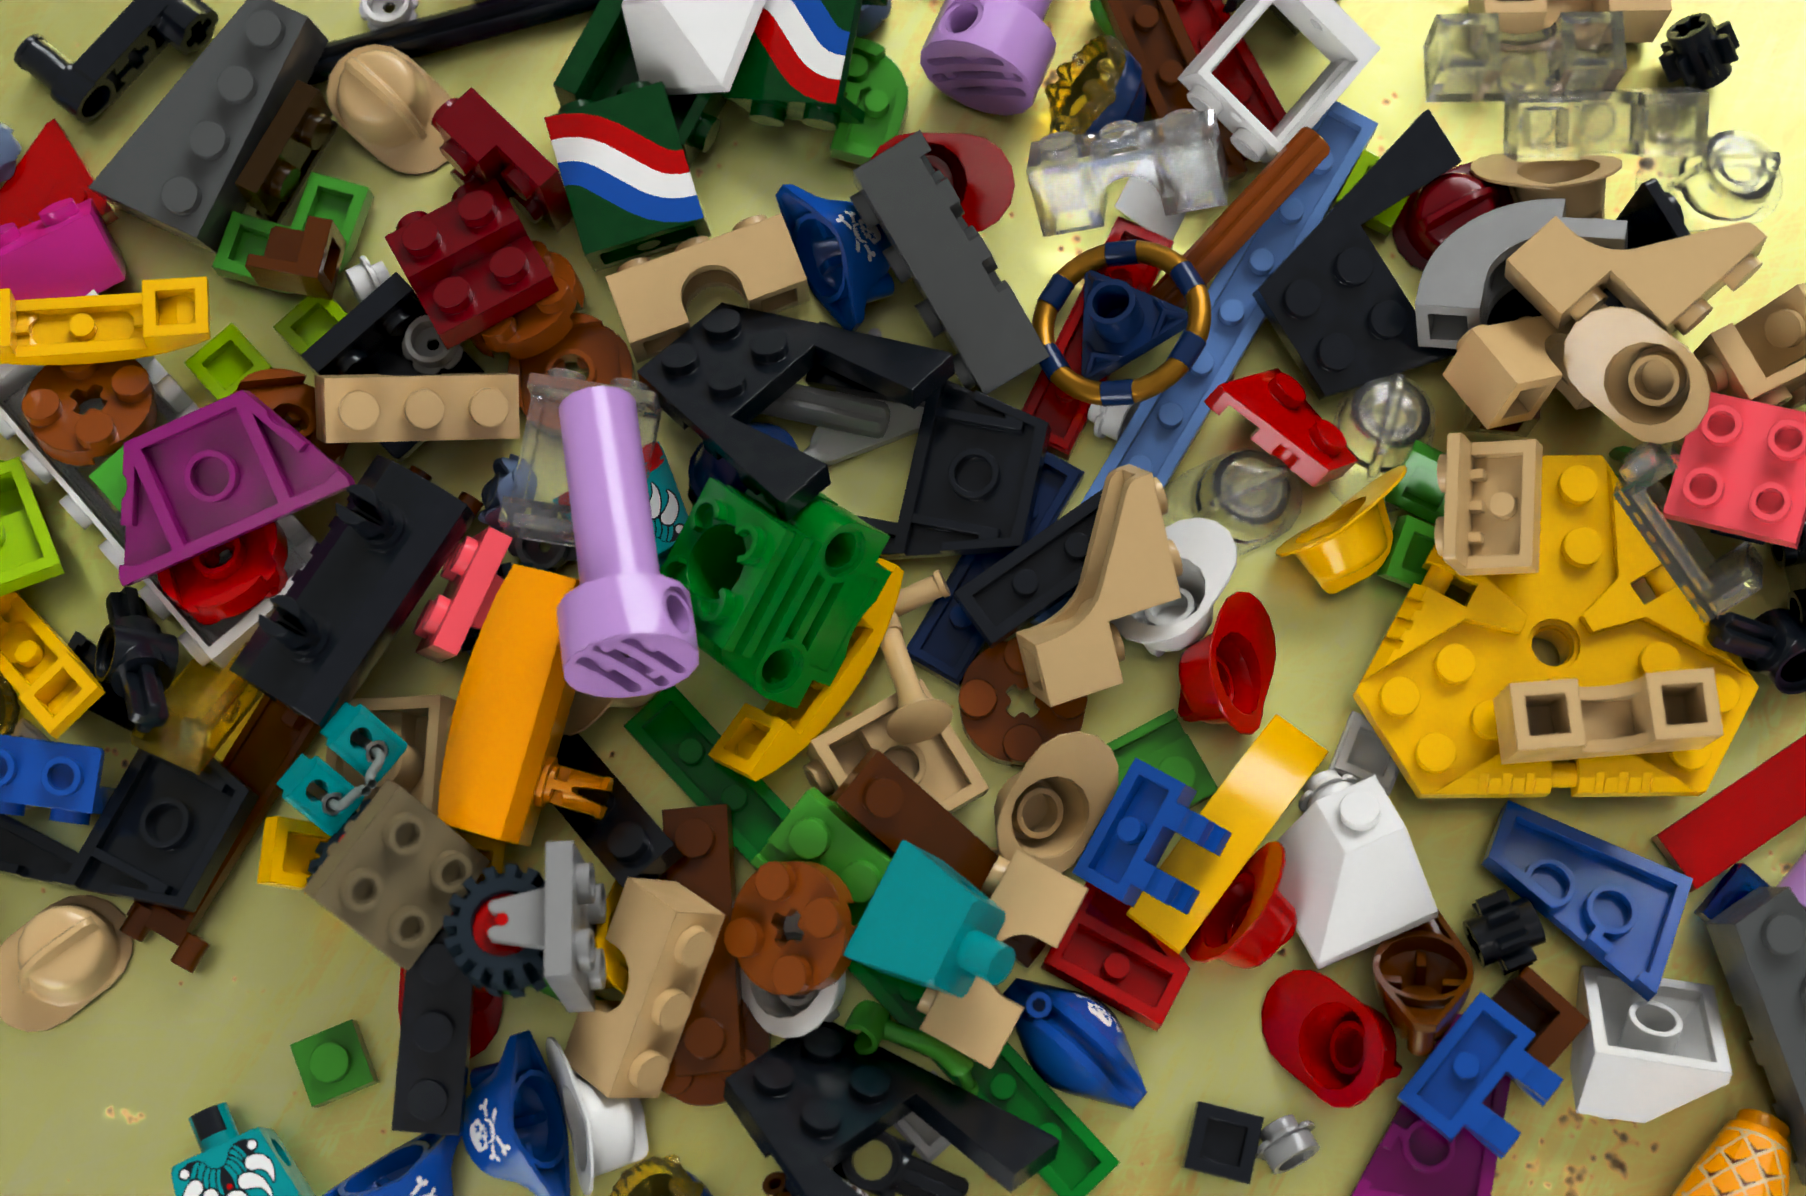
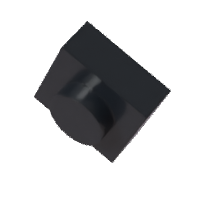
M1197 1101L1182 1168L1243 1184H1250L1264 1117Z

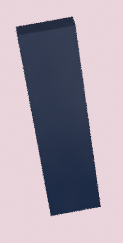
M1048 451L1046 453L1028 540L1060 519L1084 478V471ZM1011 552L962 555L946 581L951 596L941 597L933 602L907 646L912 664L956 689L960 687L967 668L979 655L986 641L954 599V592Z

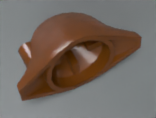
M1439 910L1437 918L1381 942L1373 956L1374 983L1387 1018L1399 1037L1407 1040L1408 1051L1420 1057L1430 1055L1434 1049V1041L1438 1042L1452 1025L1468 997L1474 979L1473 962L1469 953Z

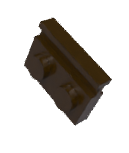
M298 79L235 182L249 205L257 209L255 213L257 217L278 224L282 222L339 126L336 121L331 119L333 114L319 89Z

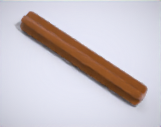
M1307 126L1301 128L1185 252L1183 257L1193 264L1205 284L1219 272L1329 154L1330 147L1328 143L1316 131ZM1167 273L1147 293L1182 309L1187 306L1186 299Z

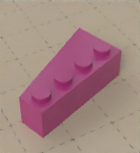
M66 198L55 202L38 213L40 220L19 229L15 223H7L0 226V289L10 288L15 300L86 296L93 289L98 294L125 280L126 263L92 198L78 204L75 203L73 198Z

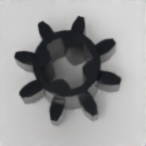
M1696 13L1678 20L1667 30L1666 37L1668 41L1660 45L1664 54L1658 58L1669 83L1682 78L1685 86H1688L1690 90L1701 91L1722 83L1732 73L1731 63L1739 59L1736 49L1740 47V44L1729 20L1716 26L1713 17L1711 18L1709 14Z
M1501 889L1476 899V903L1472 904L1476 916L1463 921V928L1470 948L1479 964L1484 968L1498 962L1501 972L1505 976L1537 961L1532 948L1545 943L1546 937L1539 916L1529 899L1523 897L1511 902L1506 889Z

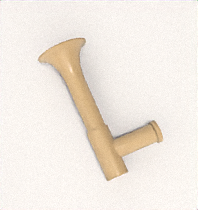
M940 570L934 571L933 575L900 590L892 618L880 644L898 698V709L889 718L886 729L888 736L900 743H920L932 739L946 729L953 717L951 706L945 701L928 698L925 695L903 639V629L898 618L941 597L951 596L948 585Z

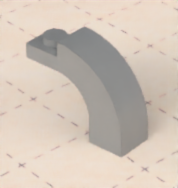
M1548 198L1523 201L1499 207L1467 222L1446 238L1435 250L1422 273L1415 300L1418 346L1456 349L1458 341L1467 331L1481 324L1487 325L1488 317L1495 304L1505 294L1515 289L1504 277L1506 259L1554 216H1557L1571 231L1595 245L1617 250H1627L1628 220L1566 217V198Z

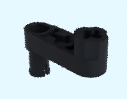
M133 0L76 62L73 63L50 45L40 34H33L20 44L15 53L14 61L17 66L29 72L51 90L50 95L53 101L78 121L86 123L96 119L109 105H112L169 43L184 55L193 51H200L213 37L214 28L219 20L218 13L201 0Z

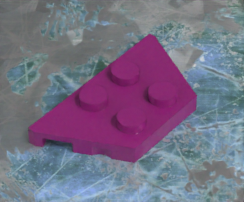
M240 390L124 442L123 475L126 478L127 490L121 500V525L126 526L124 565H119V580L122 586H130L341 493L346 490L345 488L355 485L354 479L254 394L247 390Z

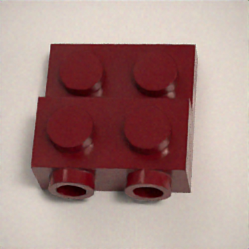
M472 87L459 99L452 98L440 106L434 114L431 123L444 140V144L439 149L447 161L454 167L450 173L459 186L469 182L485 184L496 178L508 200L511 198L516 207L534 224L543 219L558 233L573 219L566 190L558 169Z
M496 178L485 184L479 182L463 184L454 192L451 202L428 214L423 211H414L405 215L398 222L396 231L385 236L388 245L447 350L559 291L550 271L529 238L519 216Z

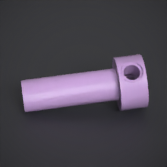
M945 0L921 50L920 65L927 78L944 94L962 105L978 111L1003 116L1023 113L1033 105L1055 55L1056 41L1050 28L1043 22L1052 0Z
M604 385L587 387L575 391L564 398L558 407L580 586L565 594L556 607L564 679L576 691L595 697L626 698L643 696L671 688L688 678L699 665V651L690 592L680 581L660 574L636 400L628 391L618 387Z

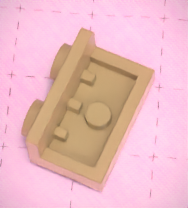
M1462 432L1448 433L1446 454H1440L1437 462L1438 485L1441 492L1445 493L1444 516L1438 517L1435 522L1434 540L1438 555L1443 556V560L1460 576L1539 573L1543 446L1537 439L1470 442Z

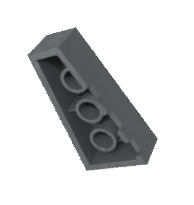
M246 0L88 188L114 207L217 254L232 211L243 213L248 203L235 184L237 178L297 79L308 83L314 67L318 63L329 40L308 16L272 0Z
M918 130L854 169V184L859 192L849 198L868 230L878 224L891 244L882 253L900 283L902 284L909 279L913 280L924 299L916 304L915 308L933 338L944 332L956 354L953 356L955 375L961 385L969 390L976 386L979 392L987 395L1045 360L1050 355L1006 280L1001 281L995 270L998 267L983 238L973 225L968 227L962 215L965 212L959 202L961 200L949 179L944 177L940 170L935 172L925 154L931 151V148L922 132Z
M1757 887L1705 924L1735 1005L1741 1006L1753 1038L1749 1040L1756 1062L1758 1065L1763 1066L1776 1100V1103L1772 1104L1776 1116L1790 1129L1789 1138L1798 1159L1794 1161L1802 1185H1806V911L1790 887Z

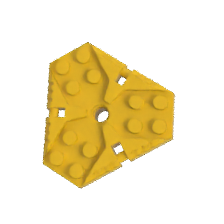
M1603 455L1542 456L1539 573L1460 576L1443 560V556L1438 555L1435 543L1422 566L1423 569L1428 571L1421 585L1414 583L1408 591L1352 695L1417 798L1546 797L1551 793V788L1571 787V797L1700 796L1707 791L1759 686L1738 655L1714 648L1707 639L1711 630L1708 623L1711 619L1708 615L1709 612L1703 603L1699 602L1695 596V591L1688 581L1681 584L1678 582L1667 565L1672 560V557L1665 547L1661 546L1651 526L1649 527L1644 521L1645 517L1631 501L1632 498ZM1643 578L1657 597L1645 605L1631 586ZM1451 583L1470 593L1465 605L1445 596ZM1533 639H1544L1551 642L1557 648L1560 656L1558 666H1548L1541 663L1535 657L1532 650ZM1714 668L1724 735L1702 749L1501 765L1493 699L1509 683L1578 678L1579 687H1596L1629 682L1640 678L1645 673Z

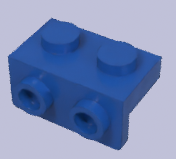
M0 734V814L24 816L26 805L51 808L49 820L89 825L91 814H102L116 789L100 786L105 757L104 750L98 747Z

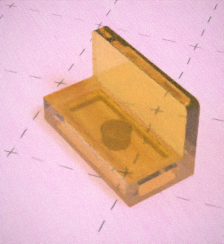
M245 642L224 669L210 663L203 667L195 659H192L164 692L169 712L167 723L164 727H153L150 733L139 732L135 726L131 732V744L199 775L262 696V692L229 670L248 642Z

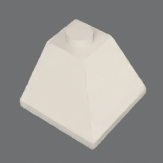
M623 0L621 6L639 81H648L651 84L663 81L668 95L730 92L766 0Z
M1375 775L1315 801L1277 840L1285 848V866L1278 890L1295 908L1297 916L1296 931L1318 970L1438 917V909L1407 828Z
M1582 965L1579 974L1576 1009L1590 1022L1572 1043L1570 1071L1576 1113L1593 1115L1603 1119L1646 1123L1729 1084L1733 1073L1713 985L1662 978L1657 994L1647 1002L1609 969Z

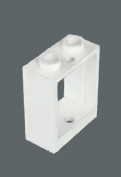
M1245 0L1177 79L1189 90L1186 95L1187 99L1197 111L1209 119L1217 118L1233 133L1230 141L1243 156L1253 162L1261 161L1264 164L1271 162L1301 128L1307 126L1312 129L1381 48L1334 0ZM1273 3L1331 63L1270 132L1212 72Z

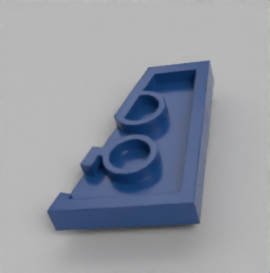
M1508 800L1500 811L1481 865L1521 898L1527 897L1539 913L1647 1002L1651 1000L1658 992L1693 878Z

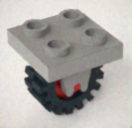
M573 840L546 842L545 880L540 872L528 867L526 873H522L517 864H505V873L499 874L495 867L491 866L482 869L485 880L477 884L473 877L470 876L462 883L467 893L463 898L454 893L448 903L454 913L453 916L444 915L443 928L449 934V937L444 938L448 952L453 957L452 960L478 989H481L483 986L490 995L502 997L503 991H509L513 998L524 997V988L530 985L537 992L547 987L543 980L545 978L568 1013L595 1011V990L605 989L606 985L604 949L595 948L594 941L595 924H604L606 922V892L604 884L596 883L593 863H585Z

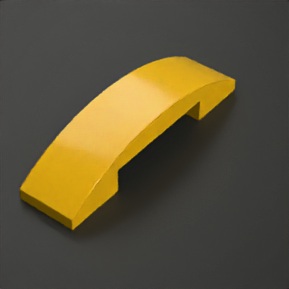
M207 276L142 280V292L15 300L10 288L0 289V363L82 365L116 362L172 352L211 339L209 282Z
M878 558L877 563L891 571V574L876 602L865 612L855 627L847 647L846 657L830 686L812 681L798 709L772 700L769 701L764 710L744 703L708 756L715 762L756 782L776 771L806 748L810 741L824 730L850 698L875 657L892 618L900 593L904 571L897 564Z
M17 591L0 597V673L20 694L17 698L44 729L57 740L105 694V691L74 651Z
M1276 714L1199 813V815L1232 833L1221 855L1218 856L1182 836L1159 867L1164 872L1200 891L1188 915L1142 891L1135 906L1130 907L1126 916L1177 954H1180L1329 751Z

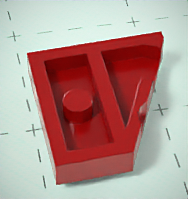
M55 118L46 123L16 166L13 176L0 189V226L7 223H15L19 229L40 220L38 213L42 209L66 198H73L76 204L92 198L106 226L119 219L110 203L88 188L95 179Z
M1279 368L1219 384L1204 401L1218 415L1228 406H1231L1258 428L1251 434L1250 440L1270 455H1274L1282 460L1292 472L1312 487L1343 477L1358 461L1346 447L1347 442L1342 432L1334 424L1323 420L1305 400L1306 393L1303 387L1293 377L1282 373Z
M1086 882L1084 886L1089 891L1058 948L1051 947L1041 968L1149 1028L1158 1031L1190 968L1180 954H1177L1126 916L1131 906Z

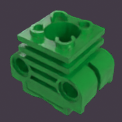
M709 477L670 553L661 566L660 574L680 581L690 592L697 644L701 650L766 699L798 709L812 681L828 686L831 685L846 657L847 647L855 627L865 612L876 602L887 582L891 571L877 563V560L890 536L872 527L847 509L838 506L836 502L822 493L817 495L793 518L786 522L776 514L775 505L764 494L761 493L756 496L749 489L743 493L736 487L726 486L719 480Z

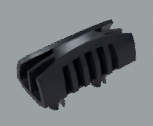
M378 454L359 482L345 488L349 493L347 498L349 501L348 505L345 507L336 502V513L338 516L335 515L328 525L331 528L321 544L317 542L310 551L312 557L302 571L298 569L291 580L294 583L286 595H278L269 599L275 611L270 618L259 614V627L229 669L272 700H278L299 716L304 715L317 724L321 730L344 702L350 704L475 519L473 511L467 504L402 465Z

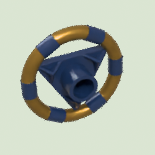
M1134 239L1106 242L1074 257L1060 268L1056 274H1053L1037 299L1032 325L1050 355L1038 364L1048 380L1065 394L1085 403L1101 405L1103 407L1132 405L1155 397L1183 378L1192 369L1206 346L1211 327V302L1207 285L1190 261L1176 251L1154 242ZM1140 263L1156 267L1170 275L1187 301L1188 312L1133 288L1125 281L1112 279L1096 271L1107 266L1113 267ZM1085 278L1081 376L1071 369L1055 344L1054 326L1057 313H1059L1071 294L1074 286ZM1186 329L1168 357V360L1154 371L1137 379L1098 382Z

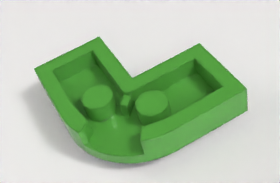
M856 36L844 97L865 112L863 124L839 123L830 146L831 158L863 165L872 158L880 145L897 135H901L907 117L909 102L908 86L897 65L885 55V48L871 40Z
M311 172L291 227L232 211L212 268L219 276L259 287L245 267L248 254L264 256L270 231L274 226L304 231L309 215L333 220L347 244L339 270L340 274L352 258L374 196L369 187ZM269 289V290H273V291L281 292V293L296 294V293H290V292H285V291H280V290Z

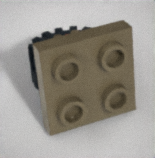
M387 779L373 799L368 798L362 801L359 812L355 810L340 830L331 836L328 842H320L315 852L320 855V858L310 861L308 871L313 875L307 878V884L302 891L395 964L409 971L443 926L444 915L450 916L453 910L448 903L453 894L455 893L463 898L467 890L462 883L470 876L476 882L483 873L482 869H485L491 861L404 788Z

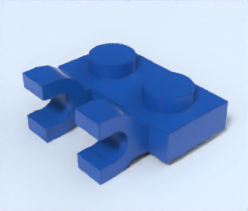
M1135 757L1072 873L1131 907L1135 906L1142 891L1159 901L1188 915L1200 891L1157 868L1156 866L1175 832L1218 856L1221 855L1232 833L1188 809L1197 793L1195 789Z
M1480 992L1398 1094L1397 1100L1451 1143L1463 1127H1465L1480 1143L1502 1160L1518 1140L1521 1132L1483 1104L1486 1098L1506 1074L1523 1092L1544 1107L1559 1088L1563 1079L1524 1051L1536 1034L1483 992Z

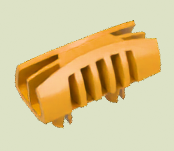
M513 564L499 588L471 653L450 724L438 799V818L447 825L501 841L531 846L540 811L545 807L546 803L588 814L599 820L605 815L607 807L579 795L578 790L590 789L612 792L613 778L601 777L558 765L557 753L576 690L564 679L556 607L565 594L580 586V580Z

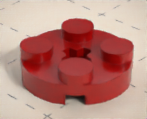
M275 521L158 573V580L164 592L180 609L190 614L202 625H213L222 619L242 614L257 605L264 598L274 597L281 592L288 579V573L284 568L288 558L287 538L282 527ZM229 549L233 554L229 561L220 567L212 568L219 563V554Z

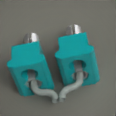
M344 702L319 733L328 739L326 746L365 777L364 782L366 786L354 787L318 756L309 759L302 753L276 783L284 791L282 798L329 836H333L340 830L360 806L364 796H368L371 793V789L377 786V782L385 776L401 757L408 745L407 742L362 704L353 707Z

